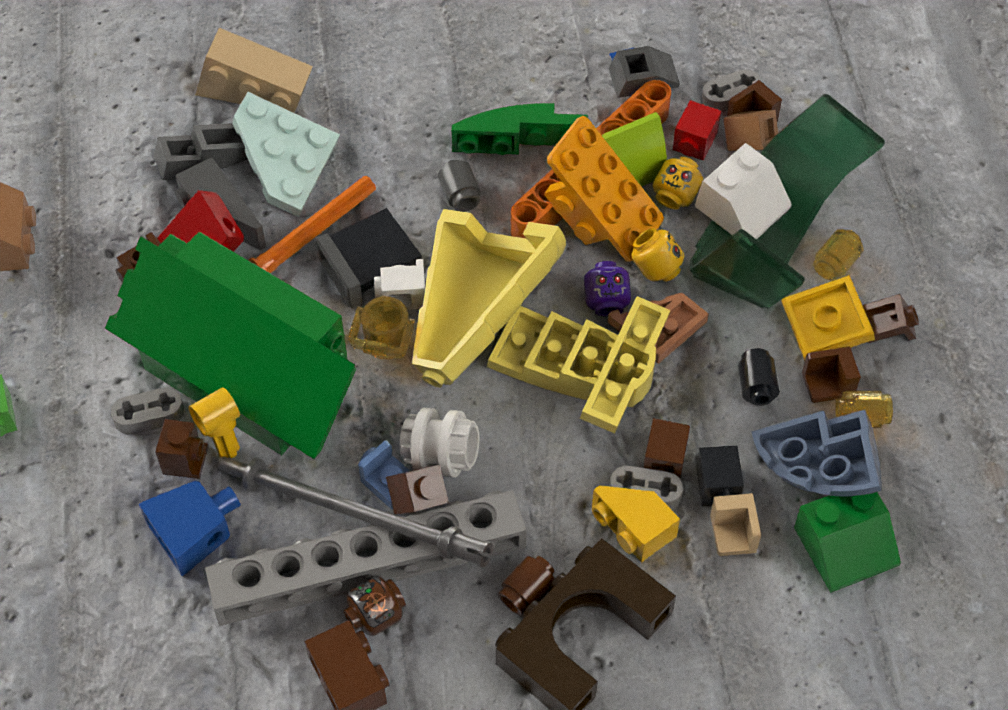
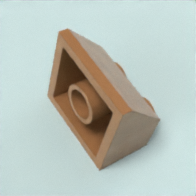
M1 182L0 271L29 269V256L35 253V242L31 233V227L36 226L35 208L28 205L24 192Z

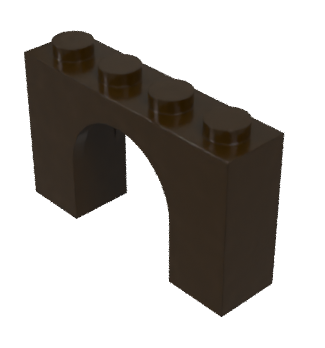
M603 538L592 548L586 546L577 556L574 562L575 566L567 574L564 572L560 573L551 583L548 589L549 593L541 601L534 600L522 615L523 620L514 629L511 627L507 628L495 643L496 665L550 710H585L596 698L598 681L565 655L556 644L553 630L565 614L581 607H600L617 615L645 639L649 640L674 610L676 595Z

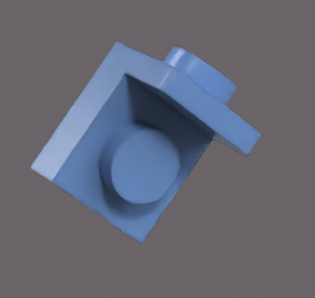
M385 440L379 446L368 449L361 457L358 467L360 481L393 510L386 477L410 470L393 456L392 445Z

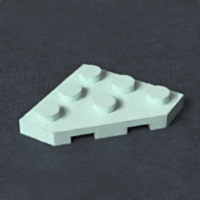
M247 92L234 115L232 122L237 135L240 134L245 145L246 156L254 174H257L263 186L262 192L267 203L299 217L338 142L340 134Z

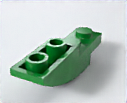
M555 103L520 104L485 111L452 125V152L519 155L520 144L556 146L577 118L582 116L588 117V115L554 113Z

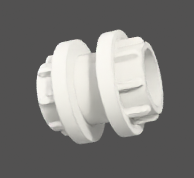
M424 407L418 414H410L404 421L400 434V455L403 462L411 464L414 470L440 464L443 476L457 477L461 470L469 471L476 462L479 450L478 426L475 421L466 419L463 411L450 410L444 419L441 420L435 408Z

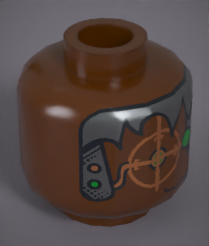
M374 576L347 593V604L349 607L343 610L355 631L361 628L367 635L376 636L401 620L403 615L402 608L406 606V603L399 588L392 579L389 578L385 581L382 577Z

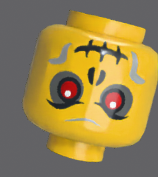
M688 157L668 159L664 162L652 184L653 190L656 193L655 197L659 203L670 209L678 210L680 207H688L692 204L701 187L703 176L698 170V164Z
M652 228L644 231L635 239L631 256L646 279L654 282L660 280L667 282L674 279L680 273V266L684 261L685 255L669 231Z

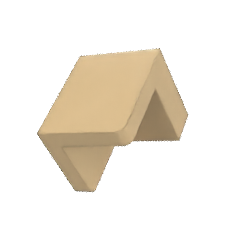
M753 493L714 497L710 517L717 554L719 556L757 553L761 531Z

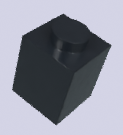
M738 446L699 448L696 472L701 506H712L714 497L742 494L744 483Z

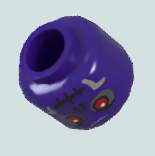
M613 261L596 263L595 268L589 270L584 276L585 302L587 307L595 311V314L598 316L608 317V314L614 310H619L621 314L624 311L623 308L627 307L631 302L628 271L616 266V263Z

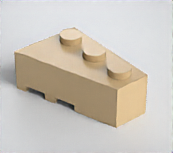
M219 28L205 57L195 95L241 104L247 92H250L295 113L313 66Z

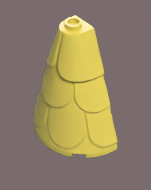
M443 209L440 219L437 221L431 264L427 271L423 307L419 309L412 364L423 374L422 379L426 383L441 388L443 384L451 385L494 341V334L510 320L523 301L551 271L552 266L563 254L566 247V239L559 226L528 222L523 233L526 238L488 233L472 213Z

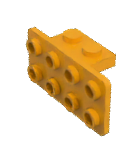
M579 117L547 156L548 165L561 181L551 184L544 195L551 202L555 211L572 228L576 237L585 245L608 239L624 260L631 262L633 261L631 254L635 239L648 229H658L664 220V216L588 117Z

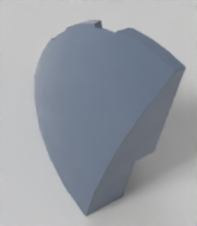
M866 410L828 420L824 411H820L752 431L754 444L766 466L780 476L784 482L796 488L830 496H856L882 491L878 450L874 430Z

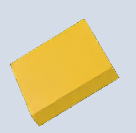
M850 275L781 299L804 362L806 355L811 352L848 346L852 348L875 340L873 329Z

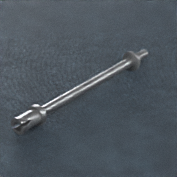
M222 457L217 465L219 471L241 478L244 489L249 492H255L260 486L279 491L437 546L441 556L450 560L456 557L484 568L488 565L491 558L477 553L476 550L482 553H493V544L491 542H485L464 535L459 528L452 526L444 531H440L266 471L265 461L260 458H254L249 464Z

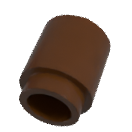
M526 556L501 583L502 589L498 592V597L508 609L521 616L534 600L540 601L548 593V589L555 579L553 577L555 570L548 561L540 556L536 558Z

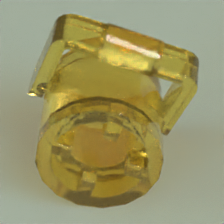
M386 296L374 298L365 307H357L348 334V340L353 348L363 350V353L379 359L403 358L410 346L415 319L409 318L408 310L400 300ZM361 324H362L363 339L357 338L358 331H359V328H360V325H361Z

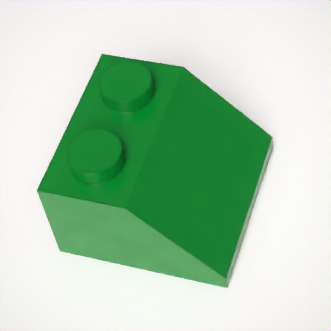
M878 492L856 496L828 495L800 506L794 529L830 593L900 566L901 559L890 513Z

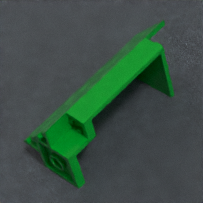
M198 232L188 243L170 234L159 246L140 236L135 250L140 252L139 259L134 270L127 269L117 295L123 299L117 313L109 316L105 329L138 349L146 371L195 402L224 387L234 399L240 412V417L236 419L235 427L282 456L292 446L315 459L324 446L356 372L355 364L347 358L342 315L201 232Z

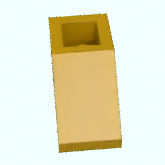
M601 485L593 490L591 509L594 517L602 526L608 525L616 534L617 541L622 549L628 554L633 553L641 563L677 537L680 518L655 491Z

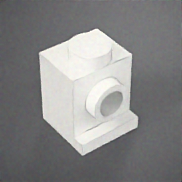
M416 259V265L414 266L395 265L380 268L381 276L374 277L375 298H382L384 312L416 310L423 307L425 294L423 259Z

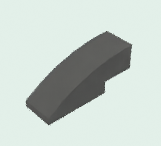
M232 123L193 125L191 135L158 137L154 152V158L162 181L176 179V174L211 157L220 169L248 160L245 153V145L240 134L237 135Z

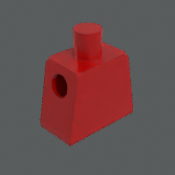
M201 190L194 194L157 237L159 242L162 243L172 234L188 243L198 232H201L233 252L244 241L242 231L220 196L216 192Z

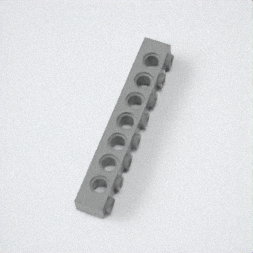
M514 490L507 492L493 491L479 499L467 502L462 500L453 501L443 508L431 511L420 510L410 513L407 517H403L440 531L453 526L461 529L464 535L485 542H491L493 544L492 554L476 550L477 553L484 556L493 557L526 548L527 530ZM478 522L489 524L486 528H476L473 525ZM370 524L367 527L355 530L341 529L332 533L331 536L315 540L309 538L301 539L291 546L279 549H261L255 552L254 555L239 559H221L214 565L205 567L214 612L219 626L344 595L374 576L382 577L385 581L390 578L395 582L469 562L456 557L451 560L441 556L437 546ZM402 541L414 543L407 548L397 546ZM367 550L376 552L371 557L359 556L361 552ZM327 560L337 561V563L331 567L320 566L324 561ZM287 570L298 571L292 577L281 576ZM248 580H259L255 586H242Z

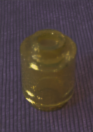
M837 229L816 253L815 261L813 262L815 271L821 277L830 281L843 277L864 251L861 238L854 231Z
M843 391L842 398H837L835 401V417L866 410L872 427L881 428L883 424H891L893 403L891 395L882 394L881 391Z

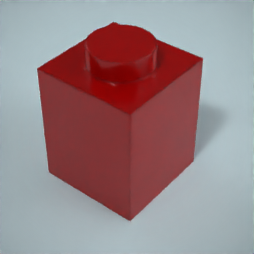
M690 100L675 127L672 150L704 161L718 134L721 110Z

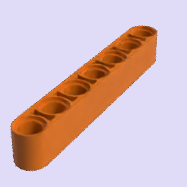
M661 80L646 82L596 129L602 135L655 112L658 113L663 124L669 116L672 91L670 86ZM550 170L512 206L511 236L526 238L523 233L528 222L555 226L563 218L555 211L551 202L544 195L551 184L561 181L553 170Z

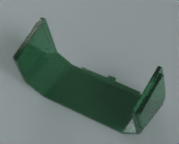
M823 94L778 132L760 153L773 163L792 204L790 209L758 239H755L743 229H739L731 235L711 219L694 246L697 250L690 259V271L693 273V277L766 309H769L801 287L805 278L788 265L789 260L824 201L847 174L884 146L885 140L830 95Z

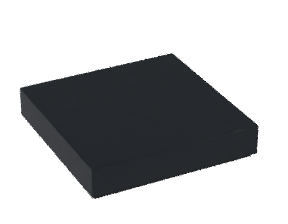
M387 208L330 235L360 282L361 293L374 287V277L381 276L380 268L395 265L414 266L416 265V259H422L418 249Z

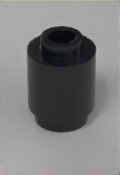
M755 348L744 352L738 364L742 397L745 401L756 406L767 405L780 393L775 360L765 349Z

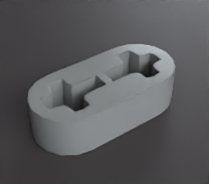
M740 70L710 80L703 86L701 103L721 110V112L727 111L729 100L756 81H761V78L752 70Z
M160 388L125 396L118 399L111 408V417L118 431L124 434H135L161 428L165 419L179 421L184 414L181 396L172 388ZM165 402L170 403V410L168 411L162 410V404ZM127 411H133V418L130 420L125 419Z
M622 466L612 473L610 487L623 488L624 480L632 481L630 489L655 491L671 510L680 504L683 483L673 473L635 466ZM662 486L669 487L670 493L668 497L661 496Z

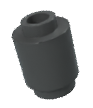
M460 160L446 162L438 173V179L449 205L454 207L456 211L461 212L474 209L480 203L479 196L481 190L470 164Z

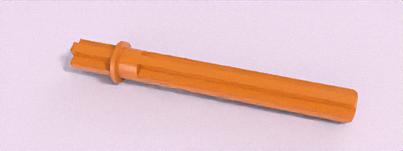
M363 176L266 252H263L257 258L251 257L248 261L271 274L279 265L376 190V185L370 177Z

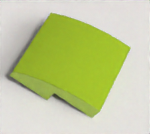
M657 112L602 134V137L641 187L655 180L661 167L667 160L663 127Z

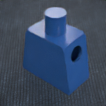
M192 481L139 504L145 523L181 576L187 574L228 540L230 532L224 516L241 506L239 499L230 486L210 497L199 481Z

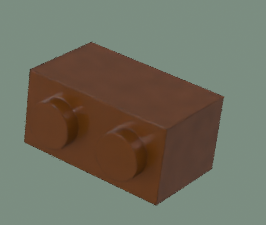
M349 620L304 641L308 658L334 710H375L387 704L385 688L390 686L388 678L380 664L372 665L367 655L372 653V650L364 632L361 630L356 633Z

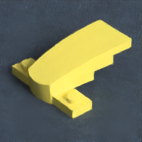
M636 296L626 320L617 335L586 319L582 326L551 311L547 318L520 306L507 322L488 359L487 367L547 390L587 400L580 419L615 434L626 408L633 407L639 403L651 388L656 360L655 345L668 319L670 310Z

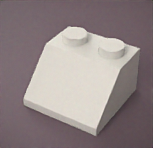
M747 143L742 145L702 181L695 203L697 209L747 247L755 242L792 205L773 163Z

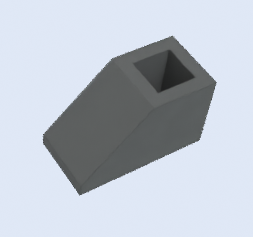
M650 46L617 51L608 68L617 98L632 96L641 86L651 80L664 81L670 88H676L680 85L672 56Z

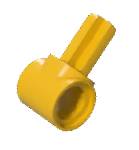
M222 387L190 405L188 408L200 432L204 436L212 437L219 457H229L232 459L237 456V452L240 449L233 430L236 426V419L240 417V412L230 393Z

